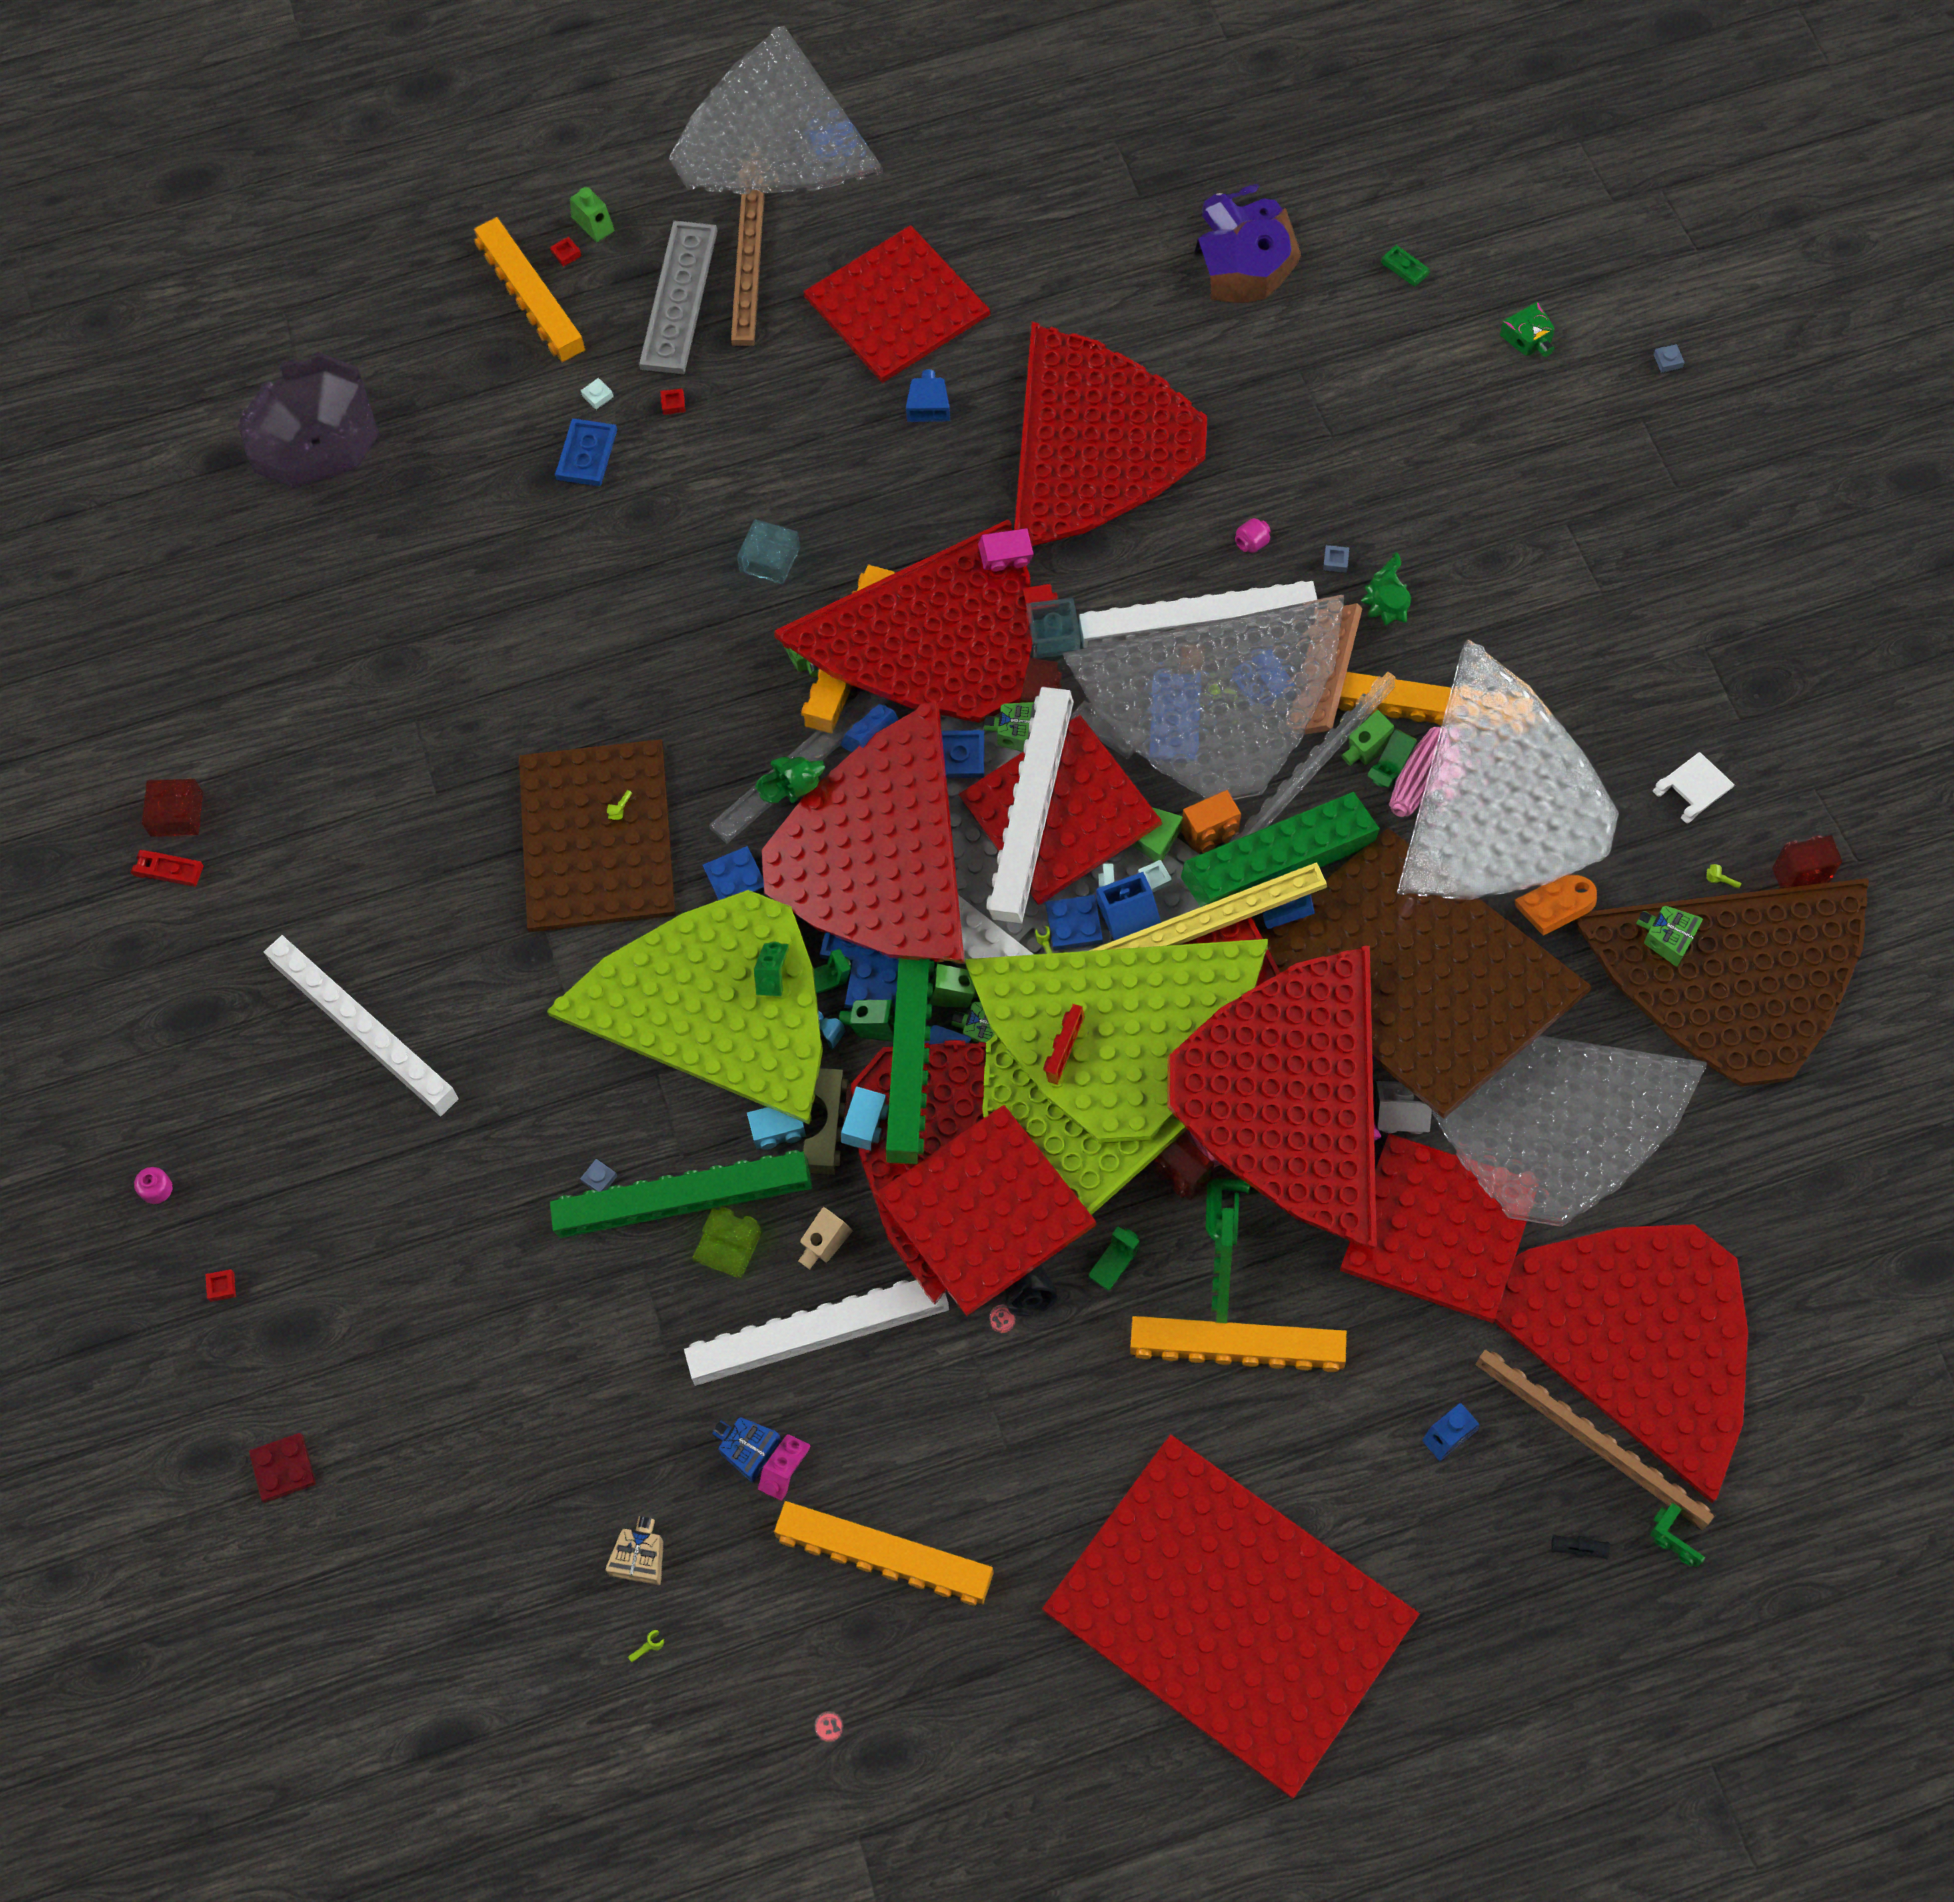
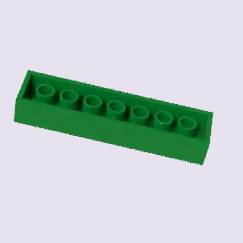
M1352 792L1186 860L1181 879L1198 905L1203 907L1316 862L1320 868L1359 852L1367 845L1375 842L1380 828L1356 794Z

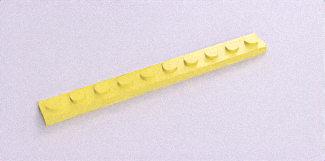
M1316 862L1089 951L1180 945L1327 888V883Z

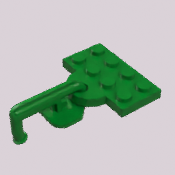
M1215 1178L1207 1184L1205 1229L1208 1235L1215 1241V1254L1219 1255V1257L1214 1258L1213 1274H1218V1276H1213L1212 1293H1217V1296L1212 1295L1211 1309L1212 1312H1217L1216 1323H1227L1232 1246L1237 1245L1239 1193H1235L1234 1211L1232 1208H1223L1221 1210L1222 1190L1246 1192L1247 1195H1250L1253 1189L1245 1181L1238 1179Z

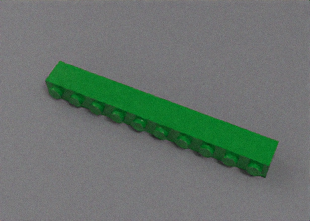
M899 958L886 1163L918 1164V1154L924 1153V1139H920L919 1135L920 1131H925V1116H921V1108L926 1109L927 1093H922V1086H927L928 1070H923L924 1063L929 1064V1048H925V1041H930L931 1026H926V1019L931 1020L932 1004H927V999L933 997V983L929 982V976H934V961H930V959L910 960Z
M792 1150L782 1156L767 1155L757 1161L749 1162L742 1160L727 1167L716 1165L706 1171L691 1170L681 1176L673 1177L666 1175L651 1182L640 1180L630 1186L615 1185L605 1191L590 1190L580 1196H560L558 1200L550 1201L553 1231L559 1238H565L812 1189L809 1161L804 1151Z

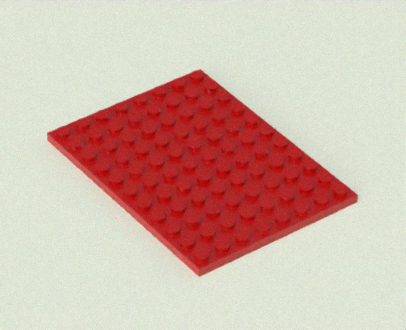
M1171 1434L1042 1608V1611L1292 1799H1294L1420 1614Z

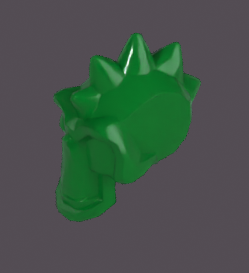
M1398 553L1392 554V558L1384 567L1374 574L1369 585L1365 586L1368 594L1361 599L1362 603L1371 605L1368 617L1381 615L1386 626L1395 619L1406 623L1408 609L1411 604V595L1406 589L1407 585H1403L1396 575L1397 569L1401 566V558Z
M781 757L774 759L770 763L774 772L760 777L755 785V789H757L763 801L778 803L783 797L788 796L789 801L794 803L800 796L809 793L818 786V777L825 769L824 762L809 761L804 757L793 759Z

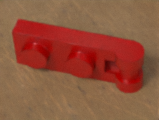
M139 850L137 854L138 861L136 865H133L131 874L139 878L148 877L196 887L204 865L201 861Z

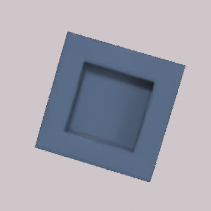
M1677 344L1655 349L1653 355L1661 373L1683 368L1684 360Z
M1326 545L1323 570L1346 573L1349 548Z
M596 1159L580 1180L592 1190L600 1192L609 1188L617 1178V1173Z

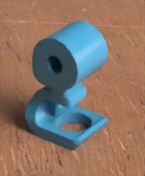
M818 1011L820 1034L824 1035L828 1046L833 1049L846 1032L844 1025L836 1018H824L823 1014Z

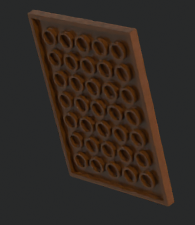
M662 739L519 755L528 931L537 932L676 916L664 745ZM626 791H631L632 795L623 808L622 819H608V805H618Z

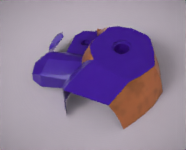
M1257 184L1244 187L1240 192L1233 194H1215L1204 201L1202 217L1213 231L1207 232L1198 238L1194 255L1201 247L1210 274L1211 300L1234 303L1264 300L1283 283L1301 257L1286 208L1282 209L1276 200L1265 198L1243 207L1236 206L1232 201V198L1256 192L1259 187Z

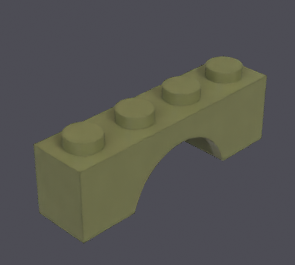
M820 1068L819 1076L816 1080L814 1102L825 1109L828 1118L821 1132L805 1140L804 1153L809 1161L810 1173L835 1175L836 1166L841 1165V1151L837 1150L838 1142H841V1131L843 1128L840 1126V1120L845 1118L846 1103H843L842 1100L843 1094L848 1093V1079H844L843 1070Z

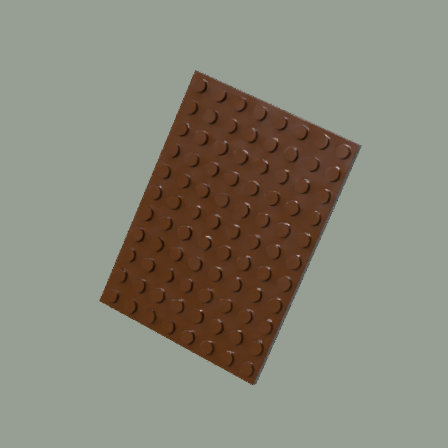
M1389 828L1381 833L1375 842L1367 845L1325 880L1327 888L1311 893L1315 914L1266 929L1261 933L1263 939H1268V950L1280 972L1299 962L1323 956L1327 957L1347 950L1359 949L1362 946H1370L1372 1059L1443 1119L1591 991L1589 983Z

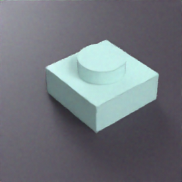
M599 378L581 390L582 396L595 409H598L614 397L613 392Z
M1161 860L1138 870V873L1144 872L1152 892L1172 884V879Z
M1103 864V873H1098L1099 887L1114 882L1113 864Z

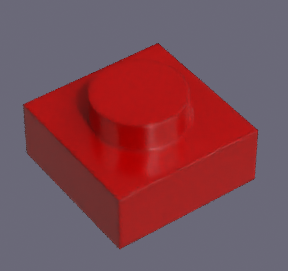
M569 236L550 247L551 253L563 267L582 256L581 251Z
M683 388L660 391L663 415L686 412Z
M232 1269L205 1274L207 1299L210 1302L236 1297L235 1277Z

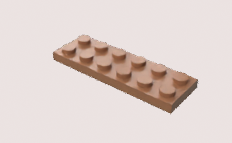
M1358 603L1318 611L1287 729L1291 736L1332 730L1362 608Z

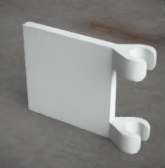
M1699 752L1666 778L1659 780L1653 792L1658 797H1661L1673 787L1691 804L1684 810V814L1681 816V819L1688 824L1704 809L1732 789L1734 784Z

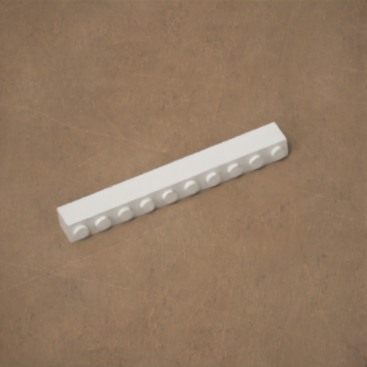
M1299 581L1289 585L1277 584L1268 588H1251L1240 592L1229 591L1224 594H1207L1202 597L1181 598L1169 602L1158 601L1148 605L1136 604L1120 609L1110 608L1109 610L1098 612L1088 611L1084 614H1079V629L1083 650L1085 651L1316 618L1319 605L1313 581Z
M1041 687L1040 695L1035 698L1034 709L1036 712L1029 722V731L1031 733L1029 739H1026L1024 743L1025 758L1019 764L1020 779L1019 783H1015L1013 790L1014 805H1010L1008 811L1009 826L1008 828L1005 827L1003 831L1004 847L998 853L997 863L999 868L998 872H994L992 878V887L994 889L992 895H989L987 899V910H989L993 920L1014 923L1023 922L1072 711L1073 698L1070 690Z
M283 935L264 951L270 963L440 1117L459 1099L454 1089Z
M904 1280L895 1283L893 1287L888 1289L876 1288L870 1290L868 1295L846 1297L841 1303L834 1305L832 1303L822 1304L814 1311H798L787 1319H771L766 1322V1325L760 1327L747 1326L741 1329V1332L730 1335V1333L720 1334L715 1337V1340L706 1343L705 1341H697L690 1344L689 1348H685L684 1352L692 1381L696 1386L949 1310L946 1294L934 1305L928 1296L925 1295L917 1280L911 1282Z

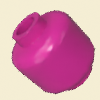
M1252 518L1237 528L1236 544L1243 552L1255 553L1269 543L1270 527L1265 521Z
M148 1167L138 1173L134 1181V1188L137 1194L147 1203L159 1204L171 1195L172 1181L160 1168Z

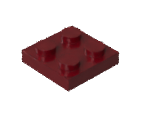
M301 1432L249 1450L262 1502L266 1503L316 1485L304 1436Z

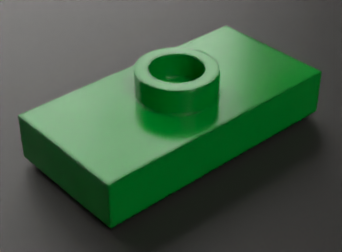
M1395 245L1381 258L1383 265L1413 287L1417 286L1430 273L1428 267L1398 245Z

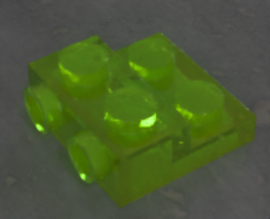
M720 1207L719 1210L712 1208L702 1230L703 1236L692 1257L693 1260L741 1279L762 1234L760 1226L757 1225L758 1221L749 1216H744L743 1219L735 1217L734 1212L725 1207Z

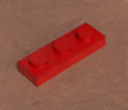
M1072 1004L1070 1012L1066 1011L1063 1016V1029L1061 1034L1055 1036L1053 1054L1051 1057L1048 1056L1044 1064V1071L1050 1083L1057 1085L1059 1083L1085 1018L1083 1006Z

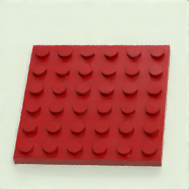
M911 225L804 291V297L882 383L990 316V309Z
M1081 715L1069 721L1029 891V894L1038 906L1162 825L1159 816ZM1024 751L958 794L963 804L998 852L1003 850L1004 847L1003 831L1005 827L1008 828L1009 826L1008 811L1010 805H1014L1013 790L1015 783H1019V764L1021 761H1024Z
M1005 1105L999 1107L876 1192L881 1203L966 1317L1097 1225L1092 1215Z
M1389 1133L1375 1170L1377 1247L1371 1249L1350 1241L1340 1271L1494 1323L1539 1183Z

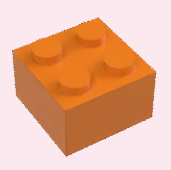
M1225 790L1183 809V828L1181 832L1194 851L1198 854L1201 852L1205 853L1214 849L1218 844L1233 841L1239 835L1241 812L1228 790Z

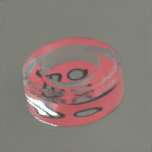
M998 1305L991 1310L989 1322L995 1331L1006 1333L1014 1327L1016 1316L1008 1311L1006 1305Z
M824 1712L815 1721V1732L821 1740L832 1742L841 1736L843 1723L836 1713Z

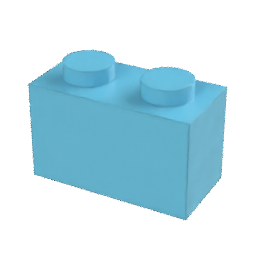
M856 1087L841 1131V1143L871 1151L873 1143H878L882 1132V1128H879L881 1119L886 1120L889 1111L885 1094Z
M767 1107L747 1113L756 1149L768 1150L774 1148L776 1144L783 1142L794 1143L806 1136L802 1121Z

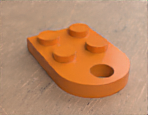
M1565 875L1515 899V907L1544 936L1589 913L1597 903V890L1594 883L1586 877ZM1579 889H1586V890H1588V891L1583 892V893L1577 892V890H1579Z

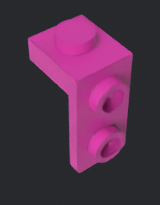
M786 1435L764 1465L758 1490L782 1501L787 1494L791 1475L809 1451L810 1445L791 1435Z

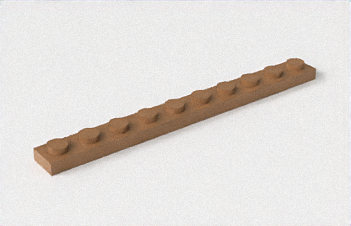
M744 162L731 336L732 346L755 345L766 177L765 162Z
M1486 1349L1481 1354L1476 1363V1366L1665 1504L1669 1506L1671 1503H1674L1680 1507L1681 1511L1679 1514L1702 1531L1711 1522L1714 1515L1710 1513V1509L1700 1501H1693L1686 1496L1687 1493L1683 1488L1676 1484L1671 1485L1664 1480L1663 1475L1653 1467L1648 1468L1642 1464L1640 1458L1635 1453L1629 1450L1624 1451L1617 1445V1441L1608 1434L1602 1435L1594 1429L1593 1423L1584 1417L1579 1418L1571 1412L1572 1409L1562 1401L1557 1402L1550 1397L1549 1392L1544 1387L1538 1384L1534 1385L1528 1381L1522 1371L1517 1368L1512 1369L1506 1365L1500 1355L1495 1352L1490 1353Z

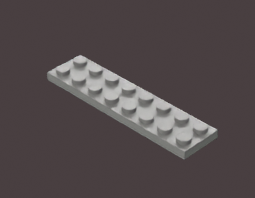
M673 221L639 363L640 370L685 374L717 235V225Z

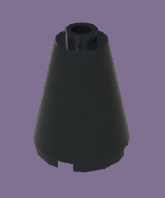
M1039 1265L1005 1289L1006 1307L1011 1314L1016 1316L1033 1315L1032 1310L1039 1308L1043 1312L1053 1306L1058 1299L1057 1290L1042 1265Z

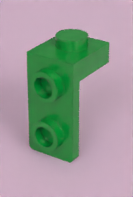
M1396 729L1379 762L1371 767L1367 776L1372 778V781L1380 787L1389 788L1396 783L1417 740Z
M779 942L764 943L754 967L756 995H782L781 968L789 950L788 944H780Z
M840 949L830 953L826 965L813 969L816 994L846 984L851 970V963L848 957H844Z
M1117 1227L1112 1234V1243L1089 1273V1278L1110 1291L1138 1253L1140 1243L1138 1236L1129 1229L1123 1230Z
M1671 1503L1667 1509L1661 1507L1653 1519L1657 1524L1650 1533V1536L1655 1538L1654 1542L1661 1548L1671 1549L1678 1554L1679 1560L1684 1564L1698 1567L1705 1557L1668 1532L1681 1508L1674 1503Z

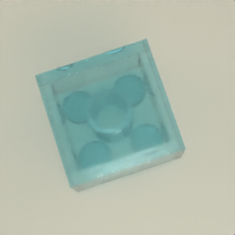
M754 519L737 556L740 572L784 584L800 548L798 531Z
M1073 598L1026 603L1033 659L1080 653V633Z

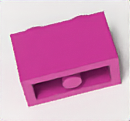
M1027 528L985 534L981 536L978 543L984 570L1000 571L1009 566L1021 568L1028 565L1034 555Z

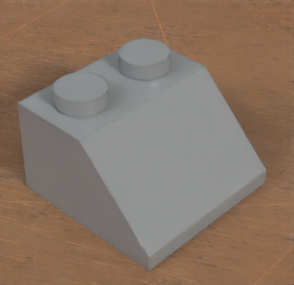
M1376 1081V1123L1378 1130L1386 1133L1408 1131L1411 1134L1430 1132L1432 1109L1400 1082Z

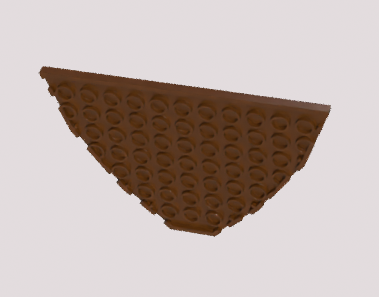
M1864 878L1595 910L1575 919L1574 922L1578 927L1579 933L1584 936L1611 982L1678 1046L1740 1087L1791 1081L1831 1026L1864 946L1865 909L1867 907L1868 898L1866 897L1869 880ZM1668 906L1703 918L1678 967L1645 945L1644 941L1649 930L1636 924L1643 911L1657 917L1662 907Z

